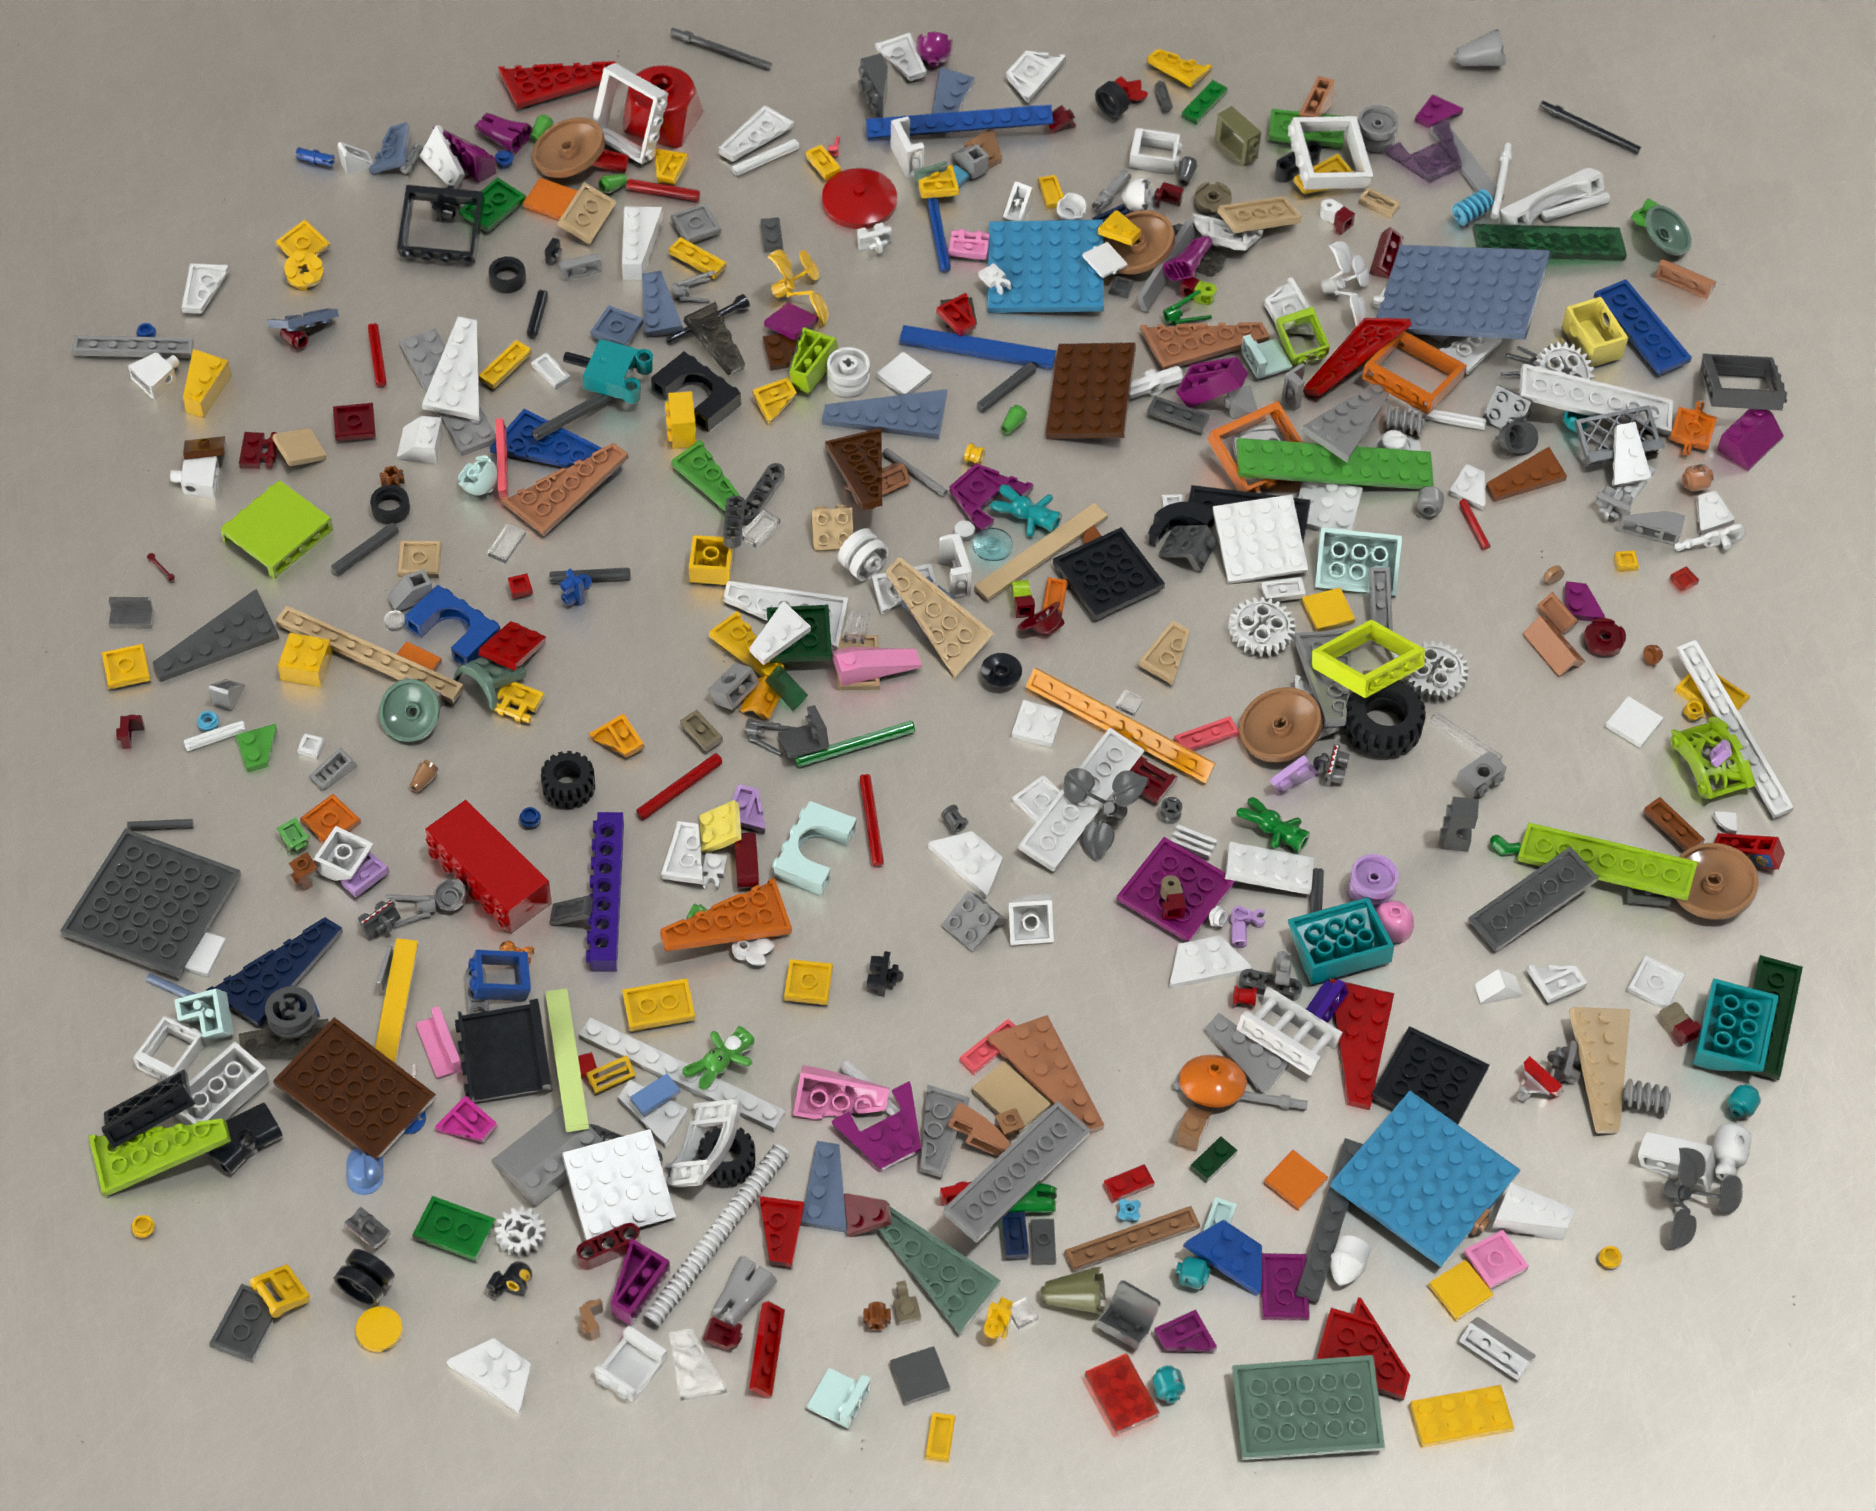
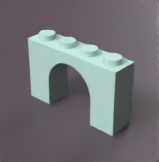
M809 801L807 807H803L799 814V822L792 826L790 831L791 837L788 841H784L781 849L782 853L780 857L775 858L772 869H774L775 879L822 896L830 881L831 868L806 859L799 849L806 841L817 837L827 838L848 846L856 832L857 818Z

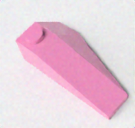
M847 647L832 651V659L842 686L922 667L916 649Z
M802 1065L793 1115L810 1119H822L827 1116H842L848 1112L850 1114L885 1111L890 1088L826 1069Z

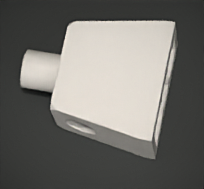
M153 353L128 365L131 379L148 395L156 399L176 381L174 368L179 366L180 363L174 355L165 360L158 353Z
M217 456L184 460L182 470H171V482L181 483L184 494L215 498L220 469Z

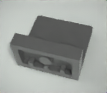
M815 705L807 707L808 715L805 716L807 725L778 732V737L789 758L800 757L807 753L819 752L822 749L829 748L827 728Z

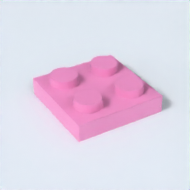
M1504 1230L1464 1250L1465 1256L1489 1289L1525 1272L1529 1267Z

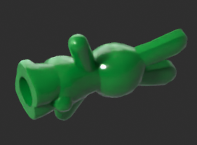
M1250 797L1247 801V805L1252 810L1239 808L1236 812L1238 817L1258 824L1264 833L1273 834L1271 842L1273 848H1278L1281 841L1284 845L1290 846L1294 853L1298 854L1308 843L1310 832L1299 828V825L1302 823L1300 818L1283 822L1278 812L1267 809L1257 798Z

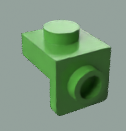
M1650 198L1646 199L1643 207L1633 212L1631 219L1635 220L1637 225L1646 227L1645 216L1647 211L1659 204Z
M296 817L277 827L276 830L289 851L294 848L298 851L308 845L307 841L310 839V835L305 833Z

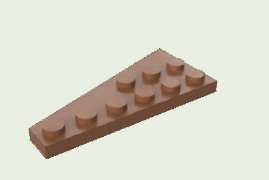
M1240 322L1237 325L1218 323V326H1208V323L1177 324L1176 327H1165V324H1158L1157 327L1140 325V332L1161 370L1174 366L1181 367L1240 350L1243 336L1249 334L1258 344L1269 341L1270 337L1262 322Z
M612 443L592 453L591 457L583 461L578 460L574 462L573 466L567 469L562 468L536 481L535 485L527 489L522 488L518 490L517 494L509 498L507 496L502 498L501 502L545 536L629 458L628 453L615 443Z
M1048 1015L987 1036V1041L991 1045L994 1044L1001 1051L1000 1054L1005 1059L1008 1058L1017 1067L1016 1070L1039 1093L1042 1092L1049 1099L1052 1106L1057 1101L1091 1129L1090 1134L1104 1129V1123Z

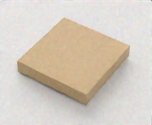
M311 428L273 435V441L289 466L326 460L327 454Z
M400 540L397 576L404 577L405 575L425 569L429 578H439L441 541Z

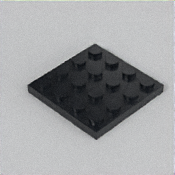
M1122 527L1053 558V565L1062 577L1068 581V585L1095 621L1165 588L1164 581Z
M1409 1026L1371 1096L1374 1100L1394 1109L1406 1094L1411 1091L1459 1125L1490 1064Z

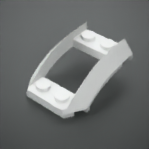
M738 1099L693 1104V1108L696 1109L694 1121L689 1122L685 1141L673 1162L665 1165L670 1177H667L669 1186L688 1187L702 1185L704 1180L720 1165L730 1150L736 1135L742 1107ZM723 1125L711 1154L706 1160H697L698 1146H700L701 1138H705V1133L710 1131V1126Z

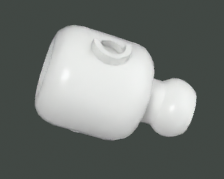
M1731 1123L1721 1125L1716 1130L1712 1148L1714 1159L1719 1163L1715 1168V1174L1719 1179L1724 1180L1729 1175L1736 1176V1168L1746 1164L1748 1156H1750L1749 1150L1751 1145V1135L1746 1128Z

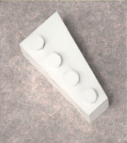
M624 207L623 280H643L642 274H645L649 257L654 249V243L663 224L662 207Z

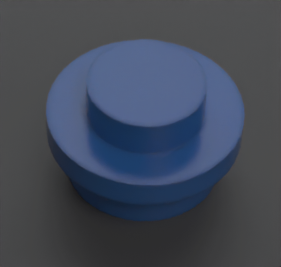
M502 150L496 153L495 159L499 167L507 168L512 165L514 156L511 152Z
M143 323L138 326L136 335L137 337H156V329L149 323Z
M527 807L520 813L519 820L524 827L533 828L540 823L541 815L535 808Z

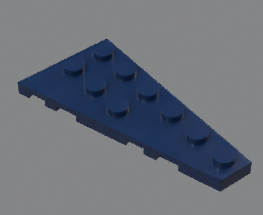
M324 917L304 929L302 934L296 938L286 940L281 947L268 951L245 965L243 970L237 974L227 976L223 979L222 983L215 987L211 986L206 991L219 989L227 992L229 1008L259 1027L267 1018L265 1004L270 995L281 988L296 986L343 933V929Z

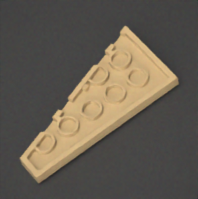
M1572 1007L1569 1010L1575 1041L1578 1043L1577 1050L1596 1133L1616 1134L1620 1131L1630 1009Z

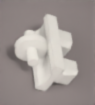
M878 223L871 232H868L866 228L858 229V250L862 252L875 249L878 254L882 253L883 246L892 243L891 227H885L883 223Z

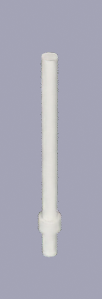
M1510 143L1505 144L1504 151L1500 156L1501 166L1491 213V219L1497 220L1499 216L1508 164L1512 159V145Z

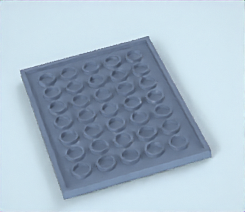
M1400 245L1383 296L1384 301L1381 302L1376 318L1410 319L1412 325L1405 330L1409 334L1526 340L1550 260V250Z

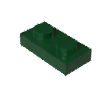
M1220 1136L1191 1164L1190 1169L1208 1183L1237 1155L1238 1150Z

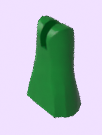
M1038 1183L1008 1213L1056 1212V1201L1054 1199L1057 1198V1187Z

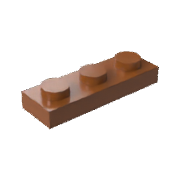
M1661 797L1644 808L1643 812L1684 851L1704 843L1705 839Z

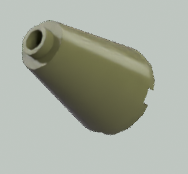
M1093 1267L1046 1281L1045 1286H1041L1042 1300H1046V1304L1097 1314L1104 1313L1105 1306H1101V1300L1105 1299L1104 1275L1100 1273L1102 1268Z

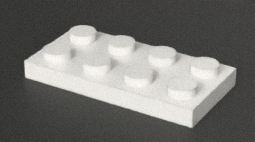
M1230 842L1225 879L1310 895L1314 858Z

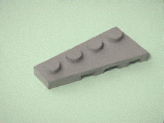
M1218 1013L1205 1027V1032L1220 1050L1225 1052L1230 1057V1060L1234 1061L1244 1071L1246 1080L1256 1087L1257 1092L1265 1094L1289 1068V1063L1236 1030L1238 1027L1236 1024Z
M927 1085L921 1172L942 1178L959 1132L947 1126L956 1105L960 1102L968 1106L970 1097Z

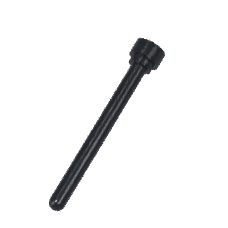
M741 294L735 297L732 304L684 328V331H678L668 336L666 341L672 344L735 310L744 311L750 308V303L747 297Z

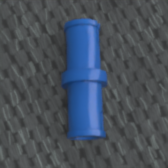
M298 147L296 150V154L299 155L295 157L298 160H305L314 165L322 164L332 167L335 163V160H331L335 159L334 155L321 153L316 149L312 151Z

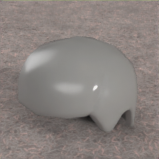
M446 878L437 885L434 891L435 903L445 911H455L461 908L467 900L465 885L458 878Z

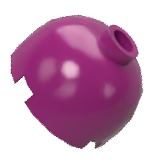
M928 32L927 36L922 37L923 34L918 36L917 52L921 60L928 65L938 66L946 62L952 55L953 39L949 40L948 35L940 32Z

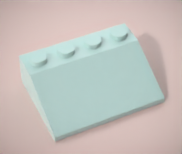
M1321 527L1317 550L1315 588L1330 590L1341 588L1342 591L1370 594L1369 568H1390L1391 596H1396L1402 536Z

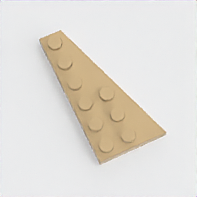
M899 556L886 570L885 574L953 677L956 678L994 636V632Z

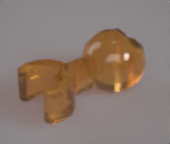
M504 941L499 946V951L528 952L532 955L535 950L530 946L523 949L518 948L512 941ZM528 957L529 964L531 963V957Z

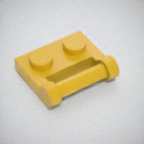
M288 1264L257 1275L250 1280V1286L253 1290L258 1291L274 1318L281 1316L285 1311L310 1302V1294ZM270 1283L282 1301L277 1302L265 1284Z

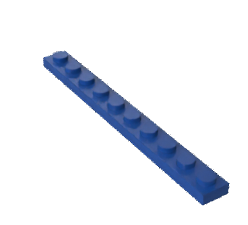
M1052 105L866 119L867 139L891 137V121L903 117H909L910 136L1053 125Z

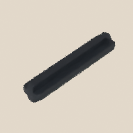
M539 290L527 328L528 337L536 338L548 299V292L546 290Z

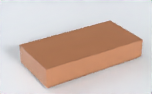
M1553 592L1537 604L1563 635L1579 623Z

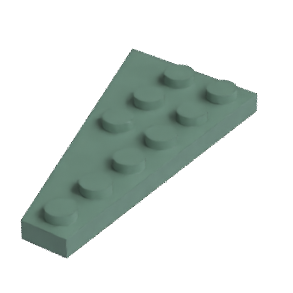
M890 1207L891 1224L877 1230L953 1328L961 1335L999 1287L1001 1280Z

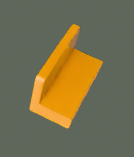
M773 675L758 678L759 684L746 696L740 708L742 713L753 710L763 721L770 718L785 689Z

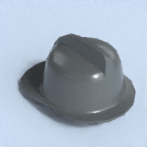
M1513 421L1503 426L1495 439L1499 440L1500 446L1504 450L1512 453H1529L1538 444V431L1532 423Z

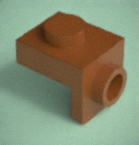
M306 852L289 863L294 871L291 874L297 886L302 884L305 890L313 886L307 876L318 869L310 855Z

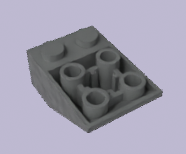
M880 53L861 58L860 67H858L860 80H858L859 89L864 92L867 104L870 103L872 113L877 118L884 117L888 83V65Z

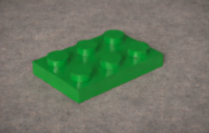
M498 177L482 190L485 201L481 229L489 233L525 201L526 195ZM464 205L459 209L460 216L474 224L476 206Z
M432 1196L412 1235L413 1239L477 1261L496 1220L493 1217Z

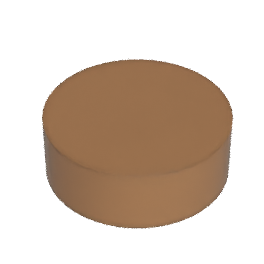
M1556 565L1545 572L1544 579L1551 585L1561 580L1565 572L1561 566Z

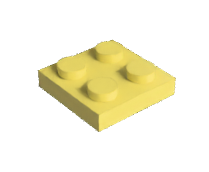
M735 800L699 815L701 851L703 853H712L742 840L739 803Z

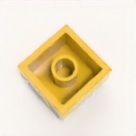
M692 391L668 393L669 401H665V411L669 413L665 414L668 441H672V449L689 448L696 443Z
M693 535L689 561V582L726 585L727 581H731L734 548L726 547L723 544V537Z
M289 633L278 663L280 680L321 687L333 655L330 640Z

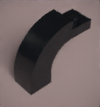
M1176 502L1161 508L1154 514L1153 525L1148 531L1149 544L1156 547L1163 537L1175 526L1207 525L1211 529L1215 525L1213 510L1195 502Z

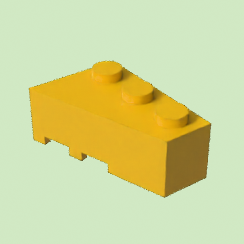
M193 349L183 393L187 413L202 418L206 416L232 376L229 360Z

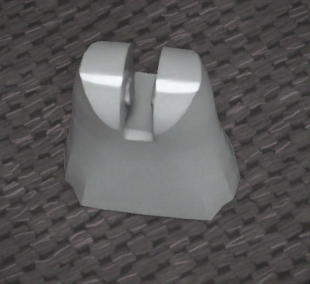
M740 1256L713 1308L712 1314L721 1319L728 1309L731 1308L725 1322L734 1326L757 1301L776 1285L777 1279L770 1271L761 1266L756 1268V1263L745 1256Z

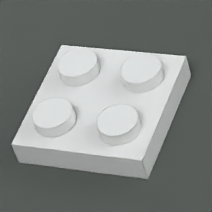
M1023 700L1011 738L1052 748L1063 716V710Z

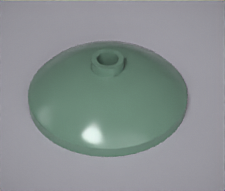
M1655 205L1647 211L1645 225L1652 241L1666 253L1672 255L1685 254L1690 249L1692 240L1690 231L1683 219L1675 211L1663 205Z
M405 679L394 683L386 690L379 705V718L382 727L391 737L403 742H415L428 736L437 725L440 716V703L435 691L428 684L416 679ZM417 709V714L413 716V710Z

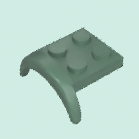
M481 657L461 665L456 670L453 680L458 681L462 674H468L473 677L484 690L489 707L494 710L497 707L495 689L525 678L526 670L520 666L514 671Z

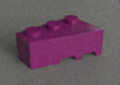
M1237 356L1191 364L1176 393L1184 404L1191 408L1242 387L1249 373Z
M631 1238L626 1257L623 1261L622 1271L611 1300L612 1316L632 1326L670 1274V1260Z

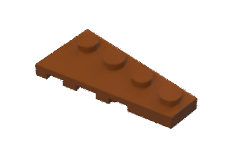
M1547 447L1487 482L1486 488L1494 502L1566 481L1567 475L1550 447Z

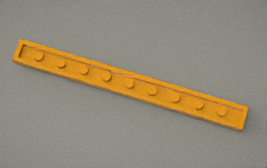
M1038 668L1033 669L1026 685L1028 689L1105 730L1109 728L1115 730L1146 752L1204 783L1208 782L1216 763Z

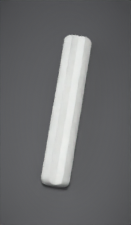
M240 720L184 739V745L186 750L190 751L246 732L244 722Z

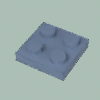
M608 305L590 331V335L598 340L602 339L628 346L643 325V318Z

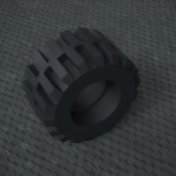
M561 751L558 752L557 756L554 754L550 756V760H546L541 768L544 796L546 795V800L548 802L552 801V805L555 807L560 805L562 809H565V807L574 809L576 805L578 807L583 806L582 802L587 803L590 800L589 797L593 796L596 786L594 768L591 761H588L585 755L581 757L579 752L573 754L572 751H567V753ZM569 776L577 778L576 781L571 783H562L559 781L560 779Z
M721 1125V1128L713 1127L712 1132L707 1131L705 1138H701L700 1146H698L699 1160H706L711 1154L723 1125ZM741 1127L737 1129L730 1148L731 1151L736 1152L739 1156L733 1161H722L715 1171L706 1178L708 1182L713 1180V1185L716 1186L722 1184V1187L728 1188L727 1185L732 1184V1187H735L737 1182L740 1181L742 1184L746 1181V1177L751 1175L756 1161L755 1144L751 1140V1135L749 1133L745 1134V1129Z

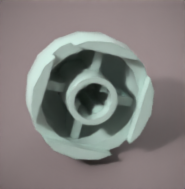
M481 455L475 458L477 462L473 465L469 462L458 476L460 481L458 484L466 492L473 495H483L492 492L496 487L498 479L496 465L488 456Z

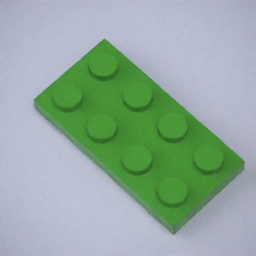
M1271 109L1268 141L1292 143L1290 136H1288V126L1291 124L1293 117H1299L1300 111ZM1323 114L1321 117H1342V116ZM1344 131L1303 132L1306 143L1314 141L1325 147L1343 148Z

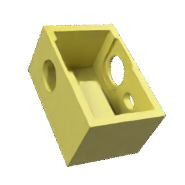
M1602 297L1566 307L1561 328L1571 343L1574 344L1576 351L1581 348L1580 354H1587L1585 360L1592 361L1588 364L1589 367L1599 366L1623 358L1628 337ZM1604 312L1609 317V327L1604 321Z

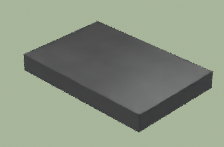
M244 1284L240 1285L209 1343L211 1348L253 1363L276 1320L270 1314L268 1305L257 1290H253L252 1287ZM272 1295L277 1302L282 1301L281 1298Z

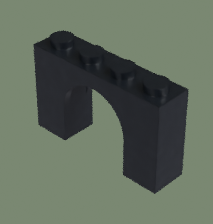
M685 351L651 377L652 391L664 400L668 399V393H676L679 389L688 385H700L707 388L711 392L710 396L694 408L695 423L707 432L741 406V392L736 387H732L723 377L717 376L708 366L702 365L694 356H690Z

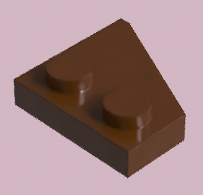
M782 334L763 336V345L770 371L790 367L792 356L795 353L796 344L800 337L792 340Z

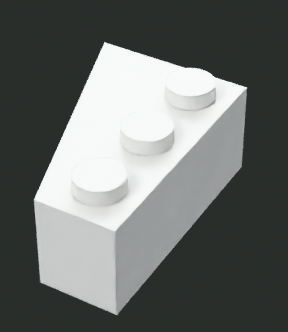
M1646 1132L1638 1152L1641 1167L1666 1177L1669 1174L1678 1177L1680 1163L1679 1148L1695 1149L1703 1154L1706 1161L1704 1175L1697 1179V1185L1702 1186V1191L1704 1192L1710 1191L1716 1175V1164L1712 1146L1703 1142L1696 1143L1683 1138L1664 1136L1661 1133Z
M1510 1183L1491 1232L1497 1233L1504 1230L1512 1232L1513 1235L1523 1233L1532 1234L1534 1237L1563 1240L1575 1209Z

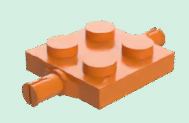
M1697 401L1695 409L1678 408L1669 440L1684 444L1682 450L1684 455L1686 450V455H1690L1692 447L1708 451L1717 417L1702 412L1705 405L1704 402L1699 407L1700 401Z

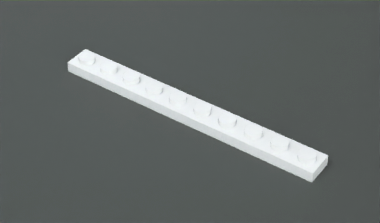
M1694 640L1677 647V653L1713 715L1728 724L1729 729L1727 730L1731 735L1735 734L1743 747L1740 752L1744 760L1748 759L1754 776L1755 787L1773 818L1775 819L1792 812L1794 807L1698 642Z
M589 1018L579 1033V1039L618 1058L627 1055L631 1064L658 1077L668 1074L677 1086L710 1102L738 1099L742 1104L740 1116L768 1130L775 1132L785 1116V1110L718 1078H715L708 1089H700L698 1087L699 1079L705 1073L704 1071L694 1076L686 1077L682 1074V1070L689 1064L593 1018Z

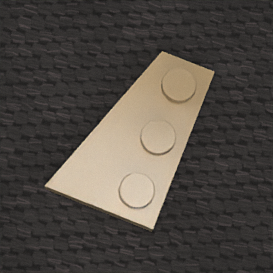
M1172 620L1139 660L1138 666L1173 685L1190 630Z

